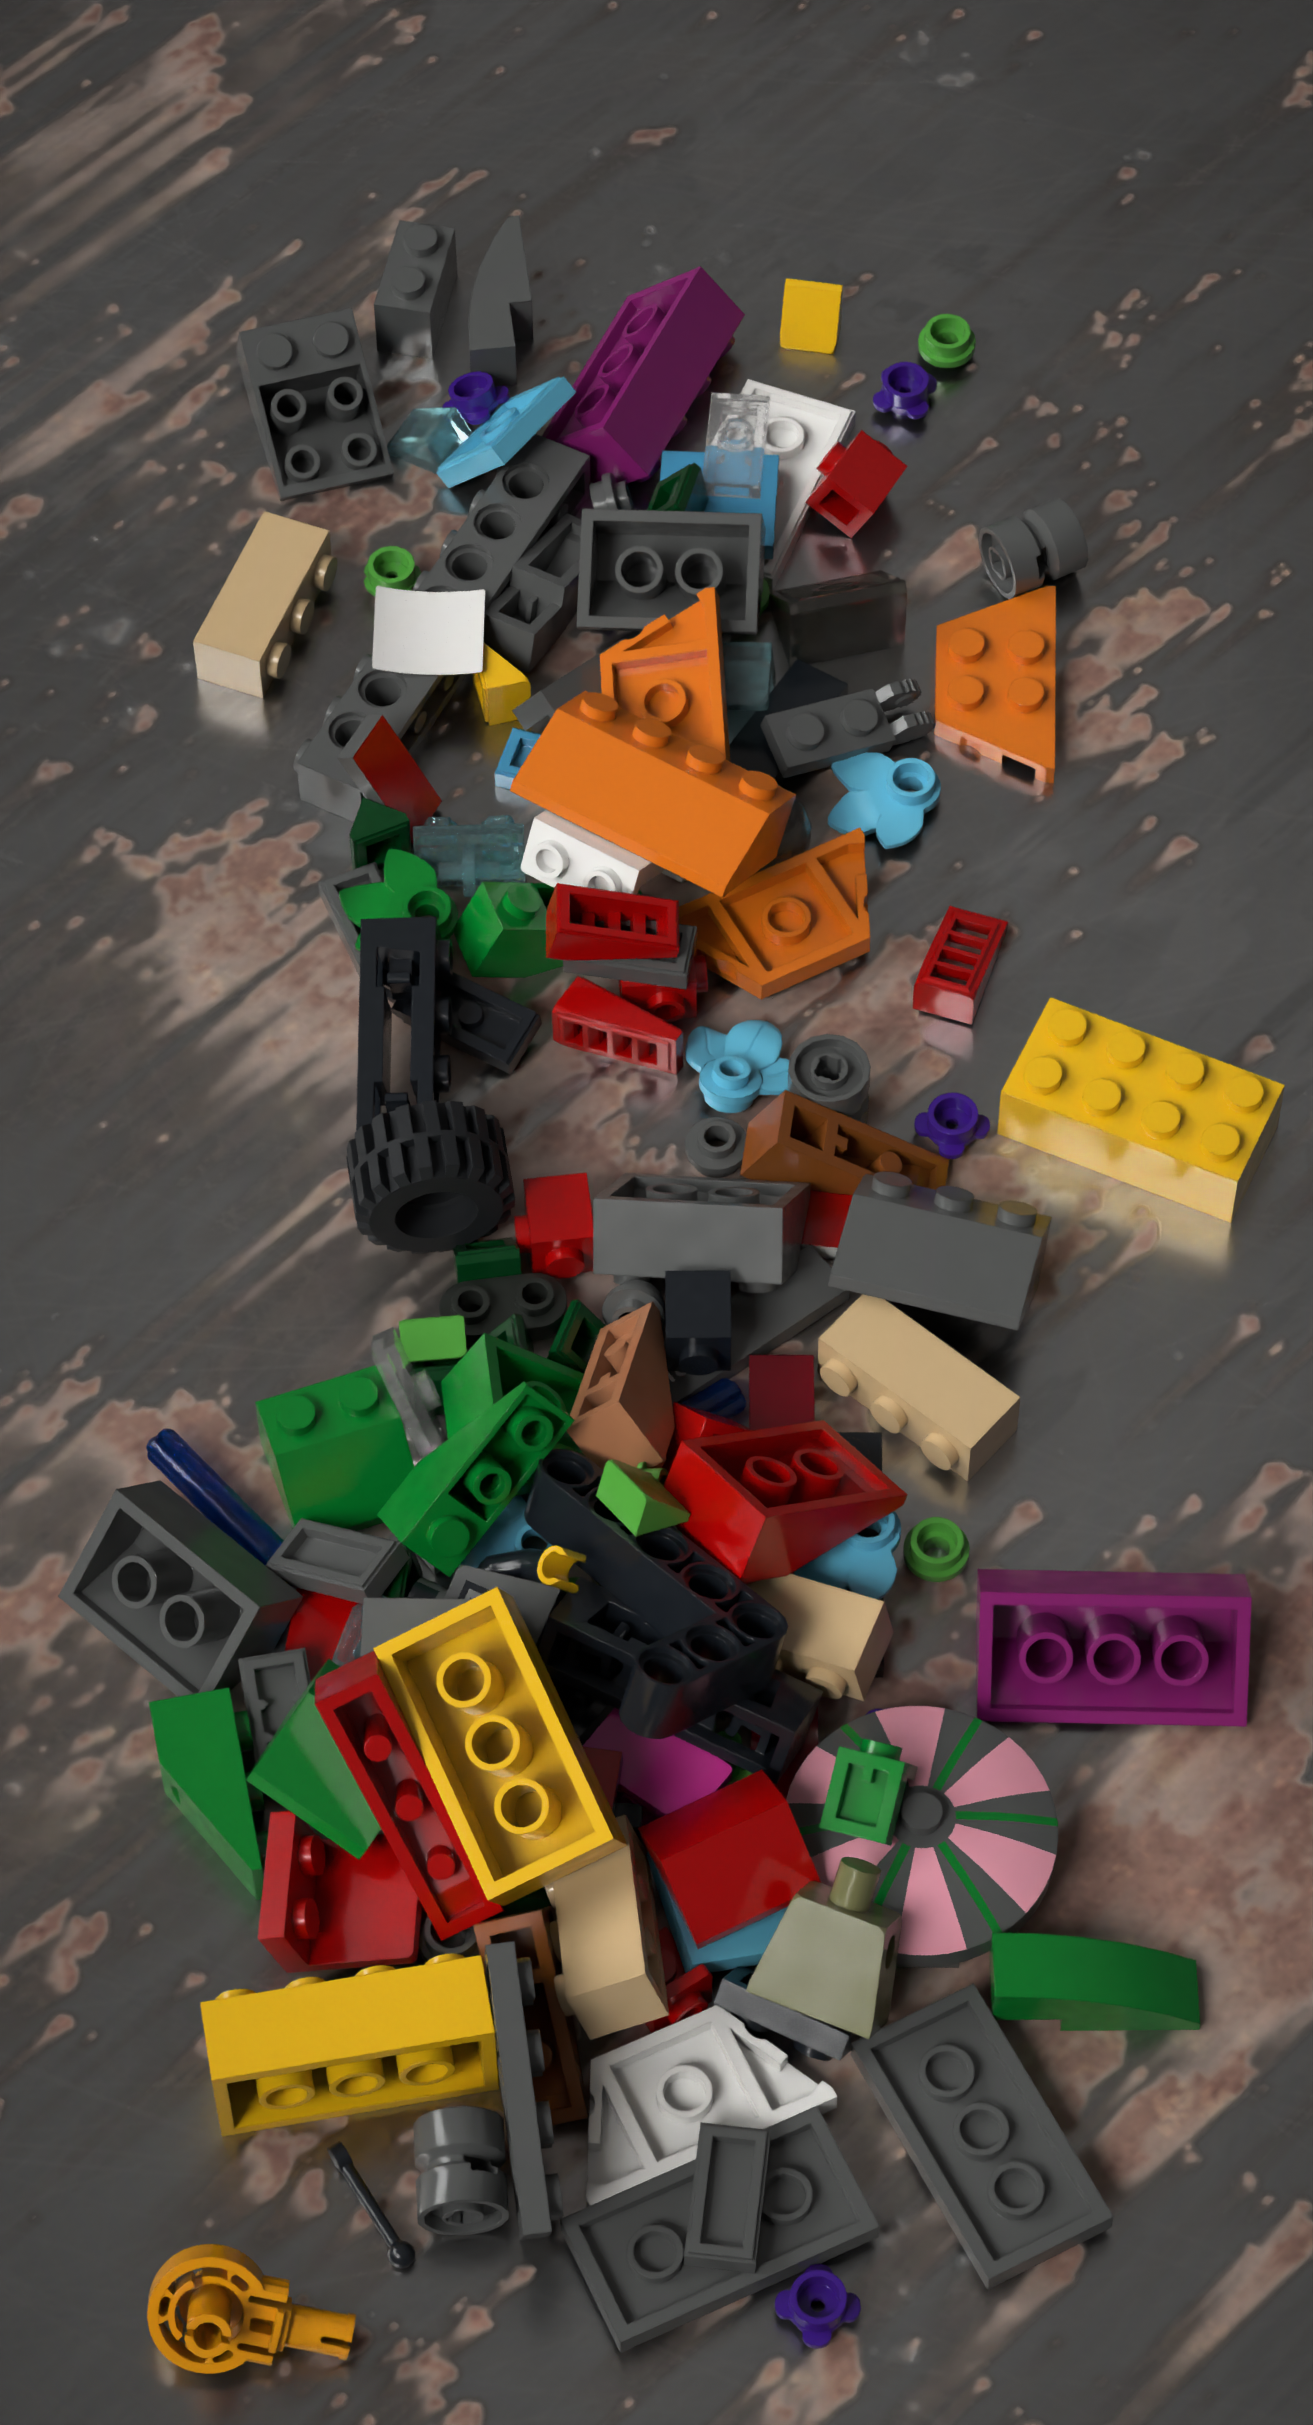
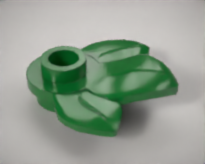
M398 849L388 850L384 861V882L358 885L339 891V900L345 914L350 921L360 928L361 919L410 918L431 915L438 919L437 923L442 939H449L455 932L458 921V910L455 902L443 890L437 888V877L434 868L425 860L409 852ZM361 932L355 943V948L360 951Z

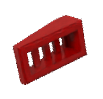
M560 883L556 884L546 912V958L557 960H613L677 957L679 953L678 900ZM646 920H656V935L646 934ZM604 921V928L596 927L595 922ZM621 921H630V931L621 930Z
M949 906L914 984L912 1009L972 1025L1008 930V921ZM958 927L980 934L988 935L987 939H983L980 937L956 931V929ZM951 942L979 949L981 953L979 955L950 947ZM945 958L972 965L974 968L971 970L946 963L944 960ZM942 974L967 981V983L963 985L938 978V976Z
M577 976L553 1007V1040L559 1044L675 1075L683 1068V1031L680 1028L584 977Z

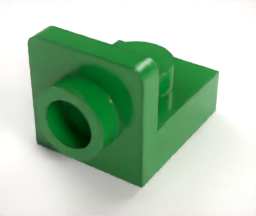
M862 1738L859 1751L839 1746L819 1828L891 1846L907 1779L915 1780L918 1767L900 1761L903 1748Z

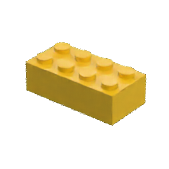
M1050 997L1001 1090L997 1134L1231 1223L1278 1128L1285 1085Z
M496 1587L373 1648L488 1901L506 1906L628 1846L519 1608L511 1595Z
M442 1954L429 1959L425 1965L395 1969L387 1965H377L365 1968L353 1977L329 1981L319 1977H305L290 1982L282 1989L258 1993L250 1989H233L221 1993L215 2000L200 2002L211 2081L222 2137L499 2090L495 2030L481 1955L465 1958L460 1954Z

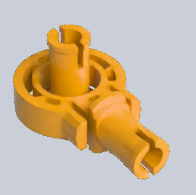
M201 2244L176 2253L159 2269L153 2279L149 2292L147 2320L149 2331L156 2347L169 2361L188 2371L214 2374L232 2370L242 2365L245 2361L271 2366L276 2350L283 2351L284 2347L338 2357L339 2360L346 2361L350 2351L348 2342L352 2343L356 2314L349 2312L344 2314L292 2303V2297H288L289 2280L263 2275L259 2266L250 2257L237 2249L219 2244ZM202 2268V2270L194 2274L193 2270ZM177 2305H179L180 2314L187 2324V2333L185 2332L184 2338L185 2343L179 2340L183 2337V2323L178 2319L176 2313ZM167 2320H168V2324H169V2327H170L171 2332L168 2330V2328L166 2327V2325H165V2323H164V2322L167 2321Z

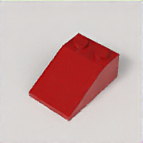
M824 1420L682 1440L664 1483V1487L690 1513L687 1522L675 1525L677 1530L744 1583H752L791 1574L902 1507L908 1495Z

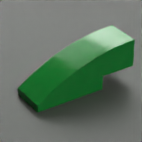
M992 1933L989 1961L991 2008L995 2020H1060V2031L1200 2029L1197 1964L1194 1959L1157 1949L1094 1938L1038 1933Z

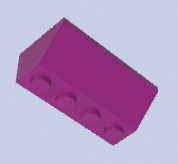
M701 266L627 296L572 387L576 393L555 413L542 437L590 455V482L602 481V474L609 472L613 473L616 482L626 480L627 483L633 481L642 483L648 480L661 467L662 450L664 451L669 441L677 436L687 423L685 414L691 404L709 387L711 383L709 374L716 362L727 354L734 345L735 338L733 334L745 314Z
M977 1569L976 1718L989 1722L1247 1727L1252 1596L1245 1574Z

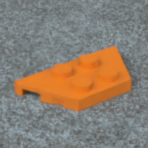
M1045 586L937 625L934 721L936 725L934 735L959 746H971L980 755L1001 764L1006 757H1009L1034 768L1036 779L1047 783H1054L1056 586Z
M710 587L697 593L699 601L668 620L664 614L644 626L638 636L632 639H624L601 653L602 694L613 698L620 708L640 718L658 720L666 724L671 729V733L695 745L701 744L713 747L724 755L725 760L730 762L720 598L715 587Z
M857 828L753 874L723 898L711 892L679 906V924L697 926V943L694 956L705 955L707 969L762 1000L870 952L868 888L864 853L865 836L861 828Z

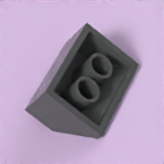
M582 508L577 629L642 631L644 626L664 614L668 620L699 601L697 593L705 588L715 587L720 598L722 634L757 635L763 593L766 534L762 513Z
M877 1172L874 1176L865 1174L853 1193L831 1269L828 1286L1018 1331L1038 1288L1052 1217L1037 1214L1035 1207L1020 1201H1002L998 1205L974 1199L973 1193L959 1187L941 1186L934 1190L912 1185L911 1179L894 1172Z
M625 1173L593 1198V1274L613 1275V1282L620 1285L628 1280H643L651 1283L652 1277L665 1278V1271L731 1270V1282H738V1289L750 1293L777 1290V1284L782 1285L797 1270L811 1197V1183Z
M161 1480L115 1490L58 1595L60 1599L178 1697L228 1687L231 1691L241 1682L238 1659L270 1654L276 1647L303 1598L300 1593Z

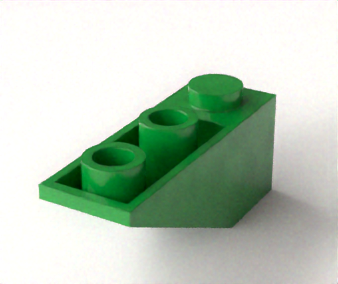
M481 883L458 919L454 932L472 977L527 978L563 967V960L546 958V912L555 888L545 883ZM640 889L637 895H643Z
M523 1381L420 1460L377 1515L403 1545L445 1575L451 1577L537 1469L539 1460H544L575 1420Z
M229 1687L149 1702L165 1793L256 1900L262 1899L268 1830L255 1832L252 1812L265 1810L263 1794L261 1790L246 1781L251 1771H244L241 1752L252 1751L254 1747L247 1710L234 1712Z

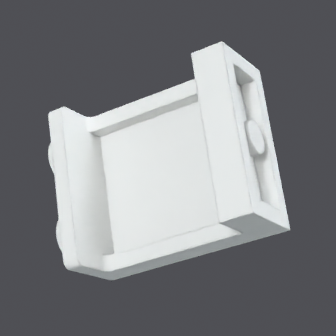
M548 810L534 817L521 862V870L524 873L555 888L557 883L637 894L641 886L660 873L681 883L686 881V879Z

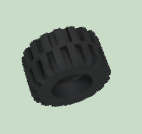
M436 1100L422 1101L421 1104L403 1105L396 1107L392 1112L381 1113L372 1118V1123L362 1125L355 1132V1139L350 1140L348 1143L346 1159L357 1228L362 1235H368V1241L373 1244L387 1245V1250L396 1252L411 1251L412 1254H425L435 1251H450L456 1248V1245L477 1242L480 1237L489 1236L497 1231L498 1225L505 1223L509 1219L511 1208L515 1207V1194L504 1129L500 1127L499 1120L494 1115L485 1114V1109L478 1106H463V1102L457 1101L441 1103L436 1102Z

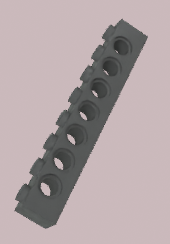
M535 434L505 465L498 467L496 477L488 489H481L477 492L470 505L467 519L458 531L452 530L447 535L441 548L440 558L430 572L423 571L419 575L412 591L457 592L484 589L486 609L510 586L512 566L566 513L576 516L590 495V455ZM365 654L357 665L353 683L343 697L336 696L332 700L326 711L323 726L313 740L308 738L302 743L296 754L294 771L298 773L300 800L354 822L364 796L337 757L366 715L383 714L412 756L467 674L418 675L382 671L372 667L373 654Z

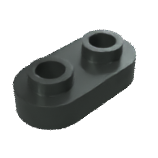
M526 1273L463 1281L453 1285L443 1294L439 1303V1317L464 1316L467 1349H470L483 1333L489 1334L514 1313L522 1315L532 1342L540 1341L557 1334L568 1309L567 1294L563 1285L557 1279L544 1273ZM530 1297L545 1299L539 1304H530L525 1301ZM474 1304L481 1307L475 1312H466L461 1309L464 1306Z

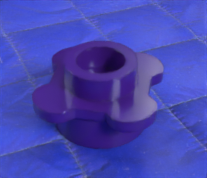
M911 362L895 363L881 373V391L873 396V405L878 411L883 413L892 411L898 415H907L911 419H920L928 414L929 405L927 404L929 394L934 393L937 389V381L932 375L928 374L921 366Z
M480 371L470 372L458 377L451 383L448 389L451 400L443 404L442 411L446 418L460 417L471 425H478L489 420L496 407L509 400L510 393L506 386L495 387L493 379L488 373Z
M951 1092L936 1097L929 1105L928 1112L919 1113L915 1118L914 1129L919 1136L929 1137L939 1146V1154L942 1157L957 1159L964 1154V1147L973 1140L984 1139L988 1136L990 1121L986 1116L978 1114L976 1104L969 1097ZM956 1124L958 1127L956 1129H949L946 1125Z
M814 2264L809 2266L805 2273L794 2281L791 2290H783L778 2293L775 2299V2312L779 2318L791 2320L802 2332L803 2342L808 2347L820 2349L829 2345L831 2334L844 2322L851 2323L858 2319L861 2312V2302L856 2294L846 2292L842 2281L833 2274L828 2266ZM814 2301H821L825 2308L820 2312H816L811 2308V2304Z

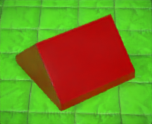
M763 1770L757 1771L638 1828L639 1834L697 1949L788 1907L795 1894L810 1881L821 1882L787 1800Z

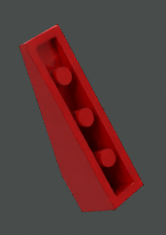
M375 1651L315 1679L314 1704L440 1940H445L502 1912V1905L488 1901Z

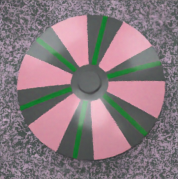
M903 1706L875 1711L858 1717L832 1732L813 1749L800 1766L789 1788L786 1800L821 1883L833 1886L841 1858L843 1857L859 1858L881 1869L882 1872L872 1902L894 1910L902 1916L896 1965L909 1967L945 1966L964 1962L989 1952L992 1933H1017L1036 1912L1051 1883L1058 1846V1820L1053 1798L1043 1775L1026 1752L1010 1737L994 1726L965 1713L931 1706ZM862 1738L903 1748L900 1761L918 1767L915 1780L907 1779L891 1846L819 1828L839 1746L859 1751Z

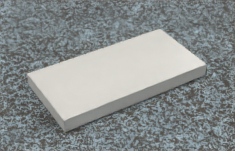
M748 379L711 452L779 455L773 559H764V578L769 585L770 592H773L813 511V508L805 502L824 477L816 468L837 441L845 446L855 426L856 411Z

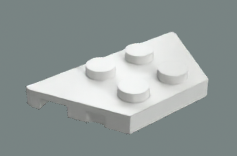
M717 2005L591 2059L586 2207L695 2160L701 2122L765 2129L815 2106H818L821 2114L837 2108V2095L834 2089L823 2080L818 2085L788 2063V2055L768 2040L752 2036L746 2030L743 2022Z

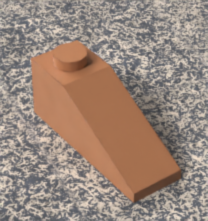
M653 1301L600 1329L570 1416L575 1421L568 1428L567 1433L583 1454L603 1470L606 1462L610 1459L621 1461L636 1468L640 1462H646L647 1468H661L667 1459L666 1454L675 1429L660 1310Z

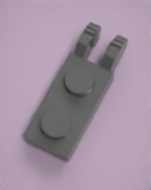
M909 679L889 683L876 692L871 688L765 715L760 726L782 777L787 778L831 766L833 762L848 759L865 752L883 753L890 751L894 745L922 738V736L932 732L936 724L929 711L904 715L894 722L888 723L884 712L894 710L897 707L907 706L921 696L920 693L922 692L917 681Z

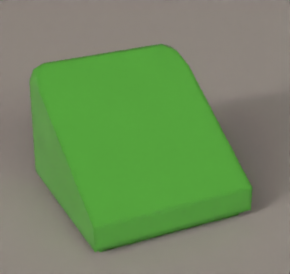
M452 1315L399 1321L402 1363L462 1358L467 1353L464 1316Z
M610 1459L606 1462L596 1496L635 1536L689 1520L690 1513L651 1473L615 1459Z

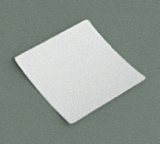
M377 586L372 667L382 671L418 675H457L482 672L485 590L424 592Z

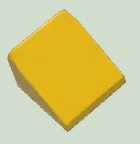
M786 278L780 346L784 349L834 354L841 328L843 285Z
M484 643L483 670L480 673H473V682L485 722L492 726L516 721L518 719L512 710L531 698L530 682L521 671Z

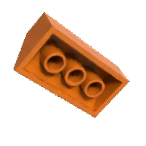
M586 690L557 708L513 779L510 788L511 792L722 898L776 858L796 798V794L778 786L777 781L770 775L759 771H748L725 760L724 755L717 749L707 745H695L671 733V729L666 724L654 719L640 718L620 708L613 698L605 694L588 692Z

